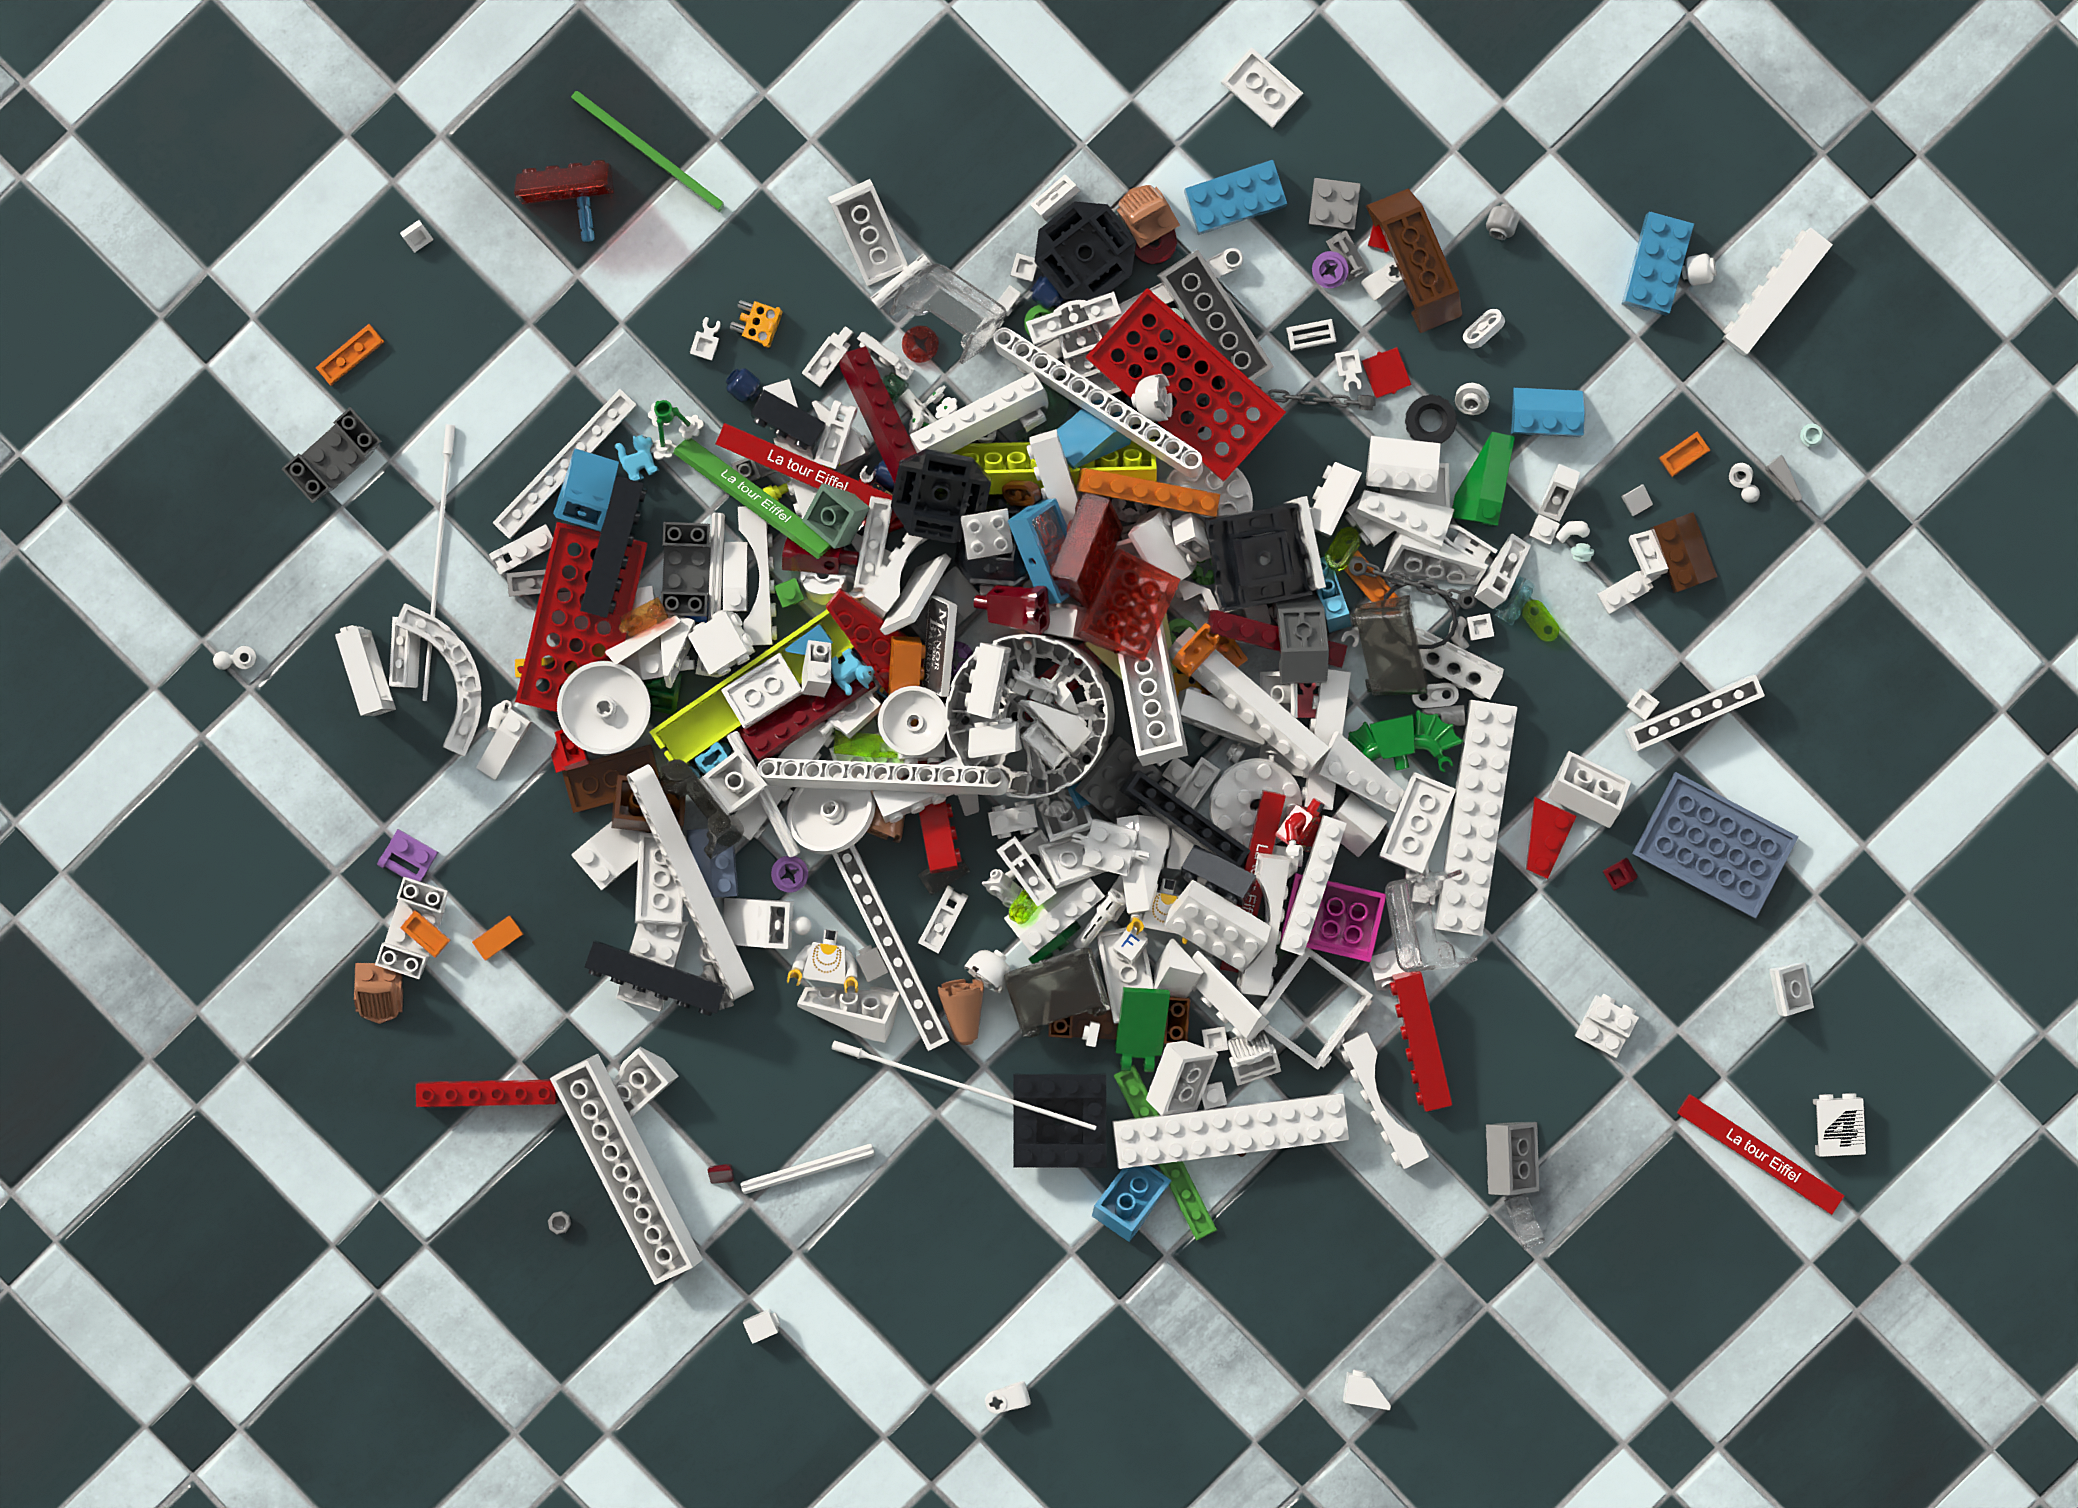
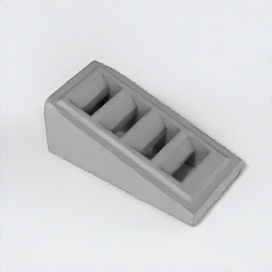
M1782 455L1778 456L1765 467V470L1792 502H1798L1802 499L1800 491Z

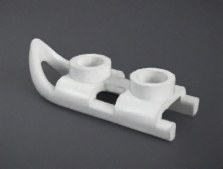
M1449 524L1448 528L1456 529L1460 532L1453 542L1445 536V543L1488 567L1489 565L1484 563L1491 551L1496 554L1498 550L1464 528ZM1471 539L1478 542L1479 545L1476 547L1471 544ZM1465 549H1469L1473 552V554L1471 555L1470 553L1465 551Z

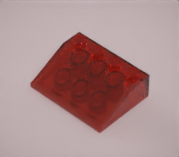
M605 160L592 161L591 165L582 166V163L568 164V168L559 169L558 165L547 166L545 171L537 172L536 168L523 169L522 173L516 176L514 193L522 204L572 199L580 196L589 197L614 194L611 165L605 163Z
M1084 492L1081 500L1079 499L1076 503L1074 518L1067 525L1066 538L1059 545V555L1057 560L1051 565L1050 574L1057 586L1086 609L1091 610L1123 531V526L1110 499Z
M1118 548L1110 557L1075 636L1095 646L1144 662L1181 579Z

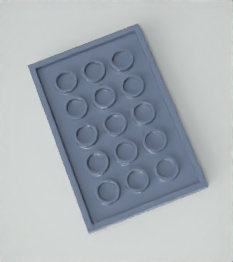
M1674 772L1632 854L1756 918L1799 836Z

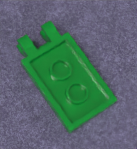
M1123 987L1115 1045L1116 1053L1121 1054V1070L1131 1071L1132 1057L1143 1058L1144 1072H1154L1155 1056H1162L1170 999L1169 990Z

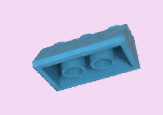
M1513 388L1511 434L1564 437L1583 436L1585 414L1583 391Z

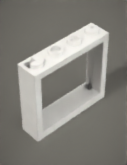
M353 625L341 628V633L335 636L360 715L377 716L396 710L371 630Z
M1306 947L1303 956L1297 954L1257 1010L1264 1017L1267 1015L1309 957L1361 995L1360 999L1316 1058H1313L1269 1024L1263 1029L1318 1070L1320 1066L1324 1068L1332 1058L1329 1054L1334 1047L1338 1050L1346 1039L1343 1035L1348 1029L1352 1031L1359 1022L1357 1016L1360 1012H1366L1373 1002L1371 1000L1373 995L1313 950Z

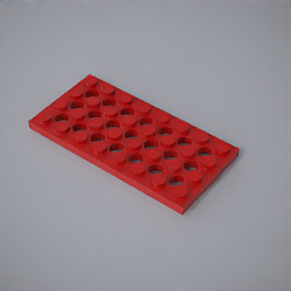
M1148 288L1085 357L1131 400L1132 394H1135V389L1141 380L1148 376L1163 374L1161 371L1162 366L1165 363L1173 364L1175 372L1171 376H1166L1170 386H1166L1167 394L1172 393V396L1175 397L1177 405L1172 409L1171 417H1167L1169 420L1156 422L1167 432L1197 450L1202 456L1203 464L1223 482L1286 413ZM1148 314L1153 315L1156 319L1155 325L1150 328L1142 323L1143 317ZM1164 330H1169L1173 334V340L1169 343H1164L1160 340V333ZM1130 332H1137L1140 335V342L1138 344L1131 345L1128 343L1127 335ZM1180 346H1187L1190 349L1191 353L1188 358L1182 359L1177 355V349ZM1149 347L1157 350L1158 356L1154 360H1147L1144 356V351ZM1116 349L1122 350L1125 354V358L1121 362H1115L1111 358V353ZM1198 361H1203L1207 364L1208 370L1204 374H1198L1194 369V365ZM1139 365L1142 369L1141 376L1138 378L1131 377L1128 372L1130 366ZM1222 377L1225 380V387L1221 390L1213 388V378ZM1184 378L1192 382V388L1187 392L1179 388V382ZM1233 392L1240 393L1243 399L1242 403L1239 405L1231 404L1229 401L1230 394ZM1206 394L1210 399L1209 405L1200 407L1196 403L1197 396ZM1250 408L1258 409L1260 412L1259 419L1256 421L1249 420L1246 415L1247 410ZM1221 409L1226 412L1227 419L1224 422L1219 423L1215 421L1213 415L1216 410ZM1189 411L1194 415V421L1191 424H1184L1181 421V414L1183 412ZM1240 425L1243 427L1244 435L1241 438L1232 436L1231 428L1233 426ZM1201 427H1208L1211 430V437L1208 440L1199 438L1198 430ZM1220 442L1226 443L1229 447L1228 453L1224 456L1218 455L1215 451L1216 445Z
M561 522L556 523L516 695V703L557 712L559 687L571 675L564 670L566 662L574 661L578 668L597 661L613 662L606 653L602 657L594 656L592 648L595 644L599 643L604 645L607 651L625 641L648 543L633 540L632 547L627 546L625 556H629L625 570L621 569L619 578L623 579L619 592L615 591L613 600L617 601L613 615L609 614L608 618L580 611V597L585 593L587 586L585 575L591 571L593 564L590 554L593 549L597 548L601 532ZM571 543H578L581 546V553L578 556H571L568 553V547ZM571 565L576 569L574 578L567 579L563 576L565 566ZM561 588H567L570 591L571 597L568 601L563 602L558 599L557 593ZM557 610L564 612L566 616L562 624H556L552 620V615ZM578 616H585L588 619V626L585 629H578L575 626V619ZM601 621H607L611 626L610 632L606 635L598 632L597 626ZM551 633H556L560 637V643L555 647L547 643V637ZM574 638L580 639L583 643V648L579 652H574L570 649V641ZM547 655L552 656L555 660V665L551 669H545L542 666V659ZM540 678H545L550 683L549 689L545 692L537 689L536 683Z

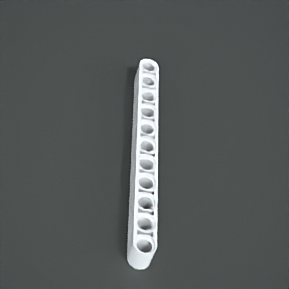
M1001 328L995 332L994 343L1000 355L1029 374L1033 372L1038 380L1184 475L1195 478L1202 474V456L1197 450L1012 330ZM1002 340H1010L1008 344H1000ZM1023 351L1029 352L1024 357L1018 356ZM1039 364H1047L1043 369L1037 368ZM1060 375L1066 376L1062 381L1055 380ZM1077 388H1084V391L1081 393L1074 392ZM1096 400H1103V403L1100 405L1093 404ZM1115 412L1122 413V415L1119 417L1111 416ZM1134 424L1141 425V427L1136 430L1130 428ZM1153 436H1157L1160 438L1156 442L1149 441V439ZM1173 448L1179 450L1176 454L1168 453V451ZM1190 461L1198 462L1193 467L1187 466V463Z
M777 758L764 759L757 767L761 778L770 786L1002 795L1009 787V782L1004 773L996 767ZM775 769L772 774L766 775L769 770ZM797 770L793 776H788L791 771ZM819 771L817 776L811 777L813 772ZM842 772L839 777L833 778L835 773ZM859 773H864L863 777L856 779ZM887 774L884 779L878 780L880 775ZM909 774L908 779L901 781L904 775ZM932 775L929 781H923L925 777ZM955 776L952 782H946L949 777ZM978 777L976 782L969 783L970 779ZM1001 778L999 783L991 784L994 779Z
M646 765L628 774L627 779L717 974L722 984L727 986V995L734 1001L754 990L752 981L662 787L650 765Z

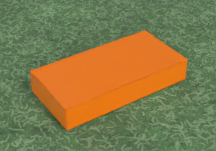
M1697 431L1659 457V460L1670 476L1673 477L1709 452L1710 449Z
M417 910L400 927L435 958L451 941Z
M509 915L472 941V943L486 961L523 935V932L511 915Z

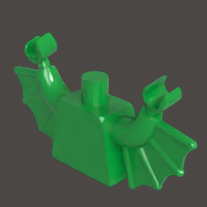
M1420 710L1416 711V726L1415 715L1413 714L1369 724L1370 728L1367 722H1363V725L1358 730L1348 733V741L1371 762L1380 757L1383 759L1393 757L1396 770L1409 768L1407 754L1415 753L1416 749L1427 750L1434 758L1437 757L1440 770L1446 772L1442 763L1448 761L1452 767L1453 763L1451 758L1444 756L1442 752L1463 743V740L1456 736L1453 724L1444 723L1436 713L1427 715L1420 712Z

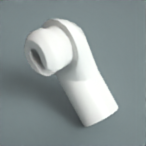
M504 700L492 708L487 727L489 731L496 732L501 720L506 717L510 709H513V704L509 700Z

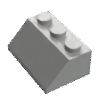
M1537 1122L1486 1125L1488 1193L1494 1195H1517L1539 1191Z

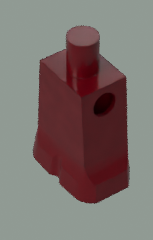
M787 537L782 553V570L838 575L841 564L858 566L860 552L844 550V546L836 549L831 547L817 559Z
M996 585L986 596L976 595L974 598V608L987 610L989 623L1022 629L1036 635L1044 633L1050 624L1049 598L1046 586L1023 588Z

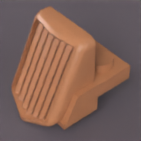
M1144 185L1132 188L1118 203L1120 208L1117 209V212L1136 240L1139 249L1180 226L1166 199L1157 187Z
M355 963L354 1002L356 1012H359L362 1018L378 1024L396 1018L398 1012L403 1010V974L376 966L375 963Z

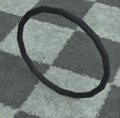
M1421 583V584L1424 585V587L1429 588V589H1431L1432 587H1434V586H1431V585H1427V584ZM1394 585L1385 594L1381 606L1383 622L1389 632L1403 644L1416 649H1434L1445 645L1454 636L1458 623L1456 609L1452 602L1447 600L1445 595L1439 594L1445 599L1452 612L1453 624L1450 633L1442 641L1432 645L1416 644L1405 640L1395 632L1387 619L1386 605L1388 598L1396 589L1404 587Z

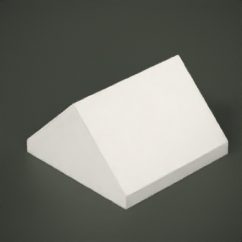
M1279 671L1260 672V688L1292 716L1298 718V684H1281Z
M739 749L702 776V779L730 814L750 805L767 786Z
M1352 792L1331 817L1347 823L1340 843L1357 857L1376 839L1387 823L1383 817Z
M1074 801L1071 809L1062 816L1049 817L1041 813L1050 842L1071 836L1074 832L1080 833L1091 829L1092 818L1088 807L1086 806L1078 810Z
M1174 939L1169 941L1154 966V989L1169 990L1170 996L1187 998L1203 974V970Z
M1805 963L1769 969L1778 1015L1789 1016L1814 1008Z

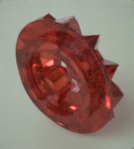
M917 325L907 330L902 338L903 352L907 358L914 362H927L938 351V338L935 332L927 326ZM914 336L920 340L928 337L924 343L927 352L921 348L912 351L916 345Z

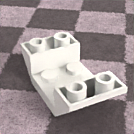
M403 877L397 895L399 900L386 940L381 945L375 963L376 966L420 979L430 953L400 927L417 910L439 929L445 910L447 890Z

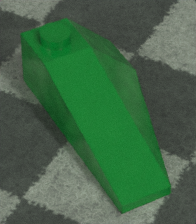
M1496 432L1490 434L1471 469L1455 493L1452 509H1454L1452 518L1493 527L1498 526L1514 436Z

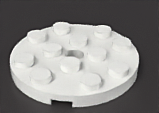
M1190 461L1187 463V466L1193 467L1198 462ZM1204 464L1202 474L1198 477L1190 478L1174 469L1165 480L1166 484L1220 494L1216 517L1252 511L1253 498L1251 488L1246 477L1238 468L1224 482ZM1165 508L1172 515L1173 520L1180 518L1184 514H1189V512ZM1194 514L1196 517L1202 520L1204 524L1205 519L1212 518L1210 516Z
M1247 759L1232 765L1224 771L1217 784H1214L1210 795L1209 808L1213 823L1247 848H1249L1257 810L1250 808V803L1254 799L1261 798L1262 790L1286 795L1278 829L1295 806H1302L1301 791L1292 774L1278 763L1268 759ZM1276 836V839H1275V844H1277V843H1279L1280 841H1282V840L1279 839L1277 836Z

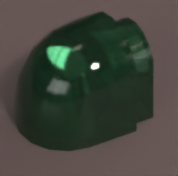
M892 371L882 379L893 404H895L899 400L898 398L905 392L909 383Z

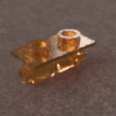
M659 597L621 616L619 629L622 633H628L631 638L669 617Z

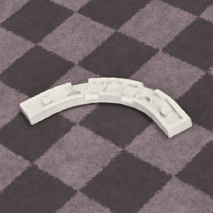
M404 604L395 625L431 643L443 655L451 668L457 688V709L443 748L465 756L478 726L481 713V684L475 662L465 644L447 625L419 609Z

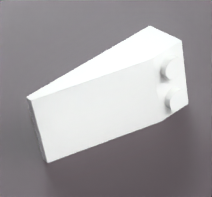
M870 179L828 197L867 286L903 271L905 266L908 267Z

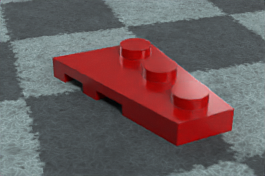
M1534 797L1526 864L1527 870L1546 879L1549 878L1577 817L1576 815Z

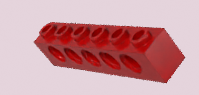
M550 1079L416 1083V1107L550 1105L558 1103V1094Z

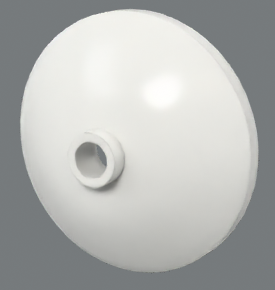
M907 686L894 691L886 698L879 711L878 727L883 740L891 749L907 756H919L932 751L941 743L946 734L945 705L934 692L923 687ZM913 719L919 720L917 727L911 726Z

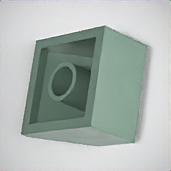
M823 483L802 521L836 549L851 544L870 507L855 494Z

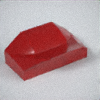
M563 729L554 732L556 744L551 757L556 773L589 764L586 750L575 745L567 737Z

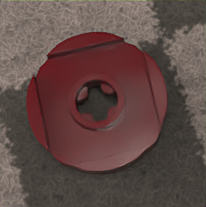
M1175 230L1160 237L1158 247L1146 245L1139 249L1136 243L1135 256L1142 262L1150 265L1161 264L1167 261L1174 254L1177 245Z

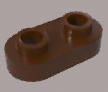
M1010 481L1002 487L1004 499L1013 506H1032L1041 499L1039 486L1031 481Z

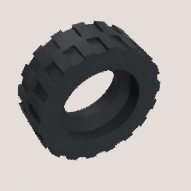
M1433 394L1424 395L1416 399L1409 406L1405 418L1406 430L1410 437L1415 441L1440 444L1448 440L1454 433L1457 425V415L1453 405L1447 399L1442 398V396ZM1427 409H1434L1442 416V425L1434 432L1425 431L1419 422L1420 415Z

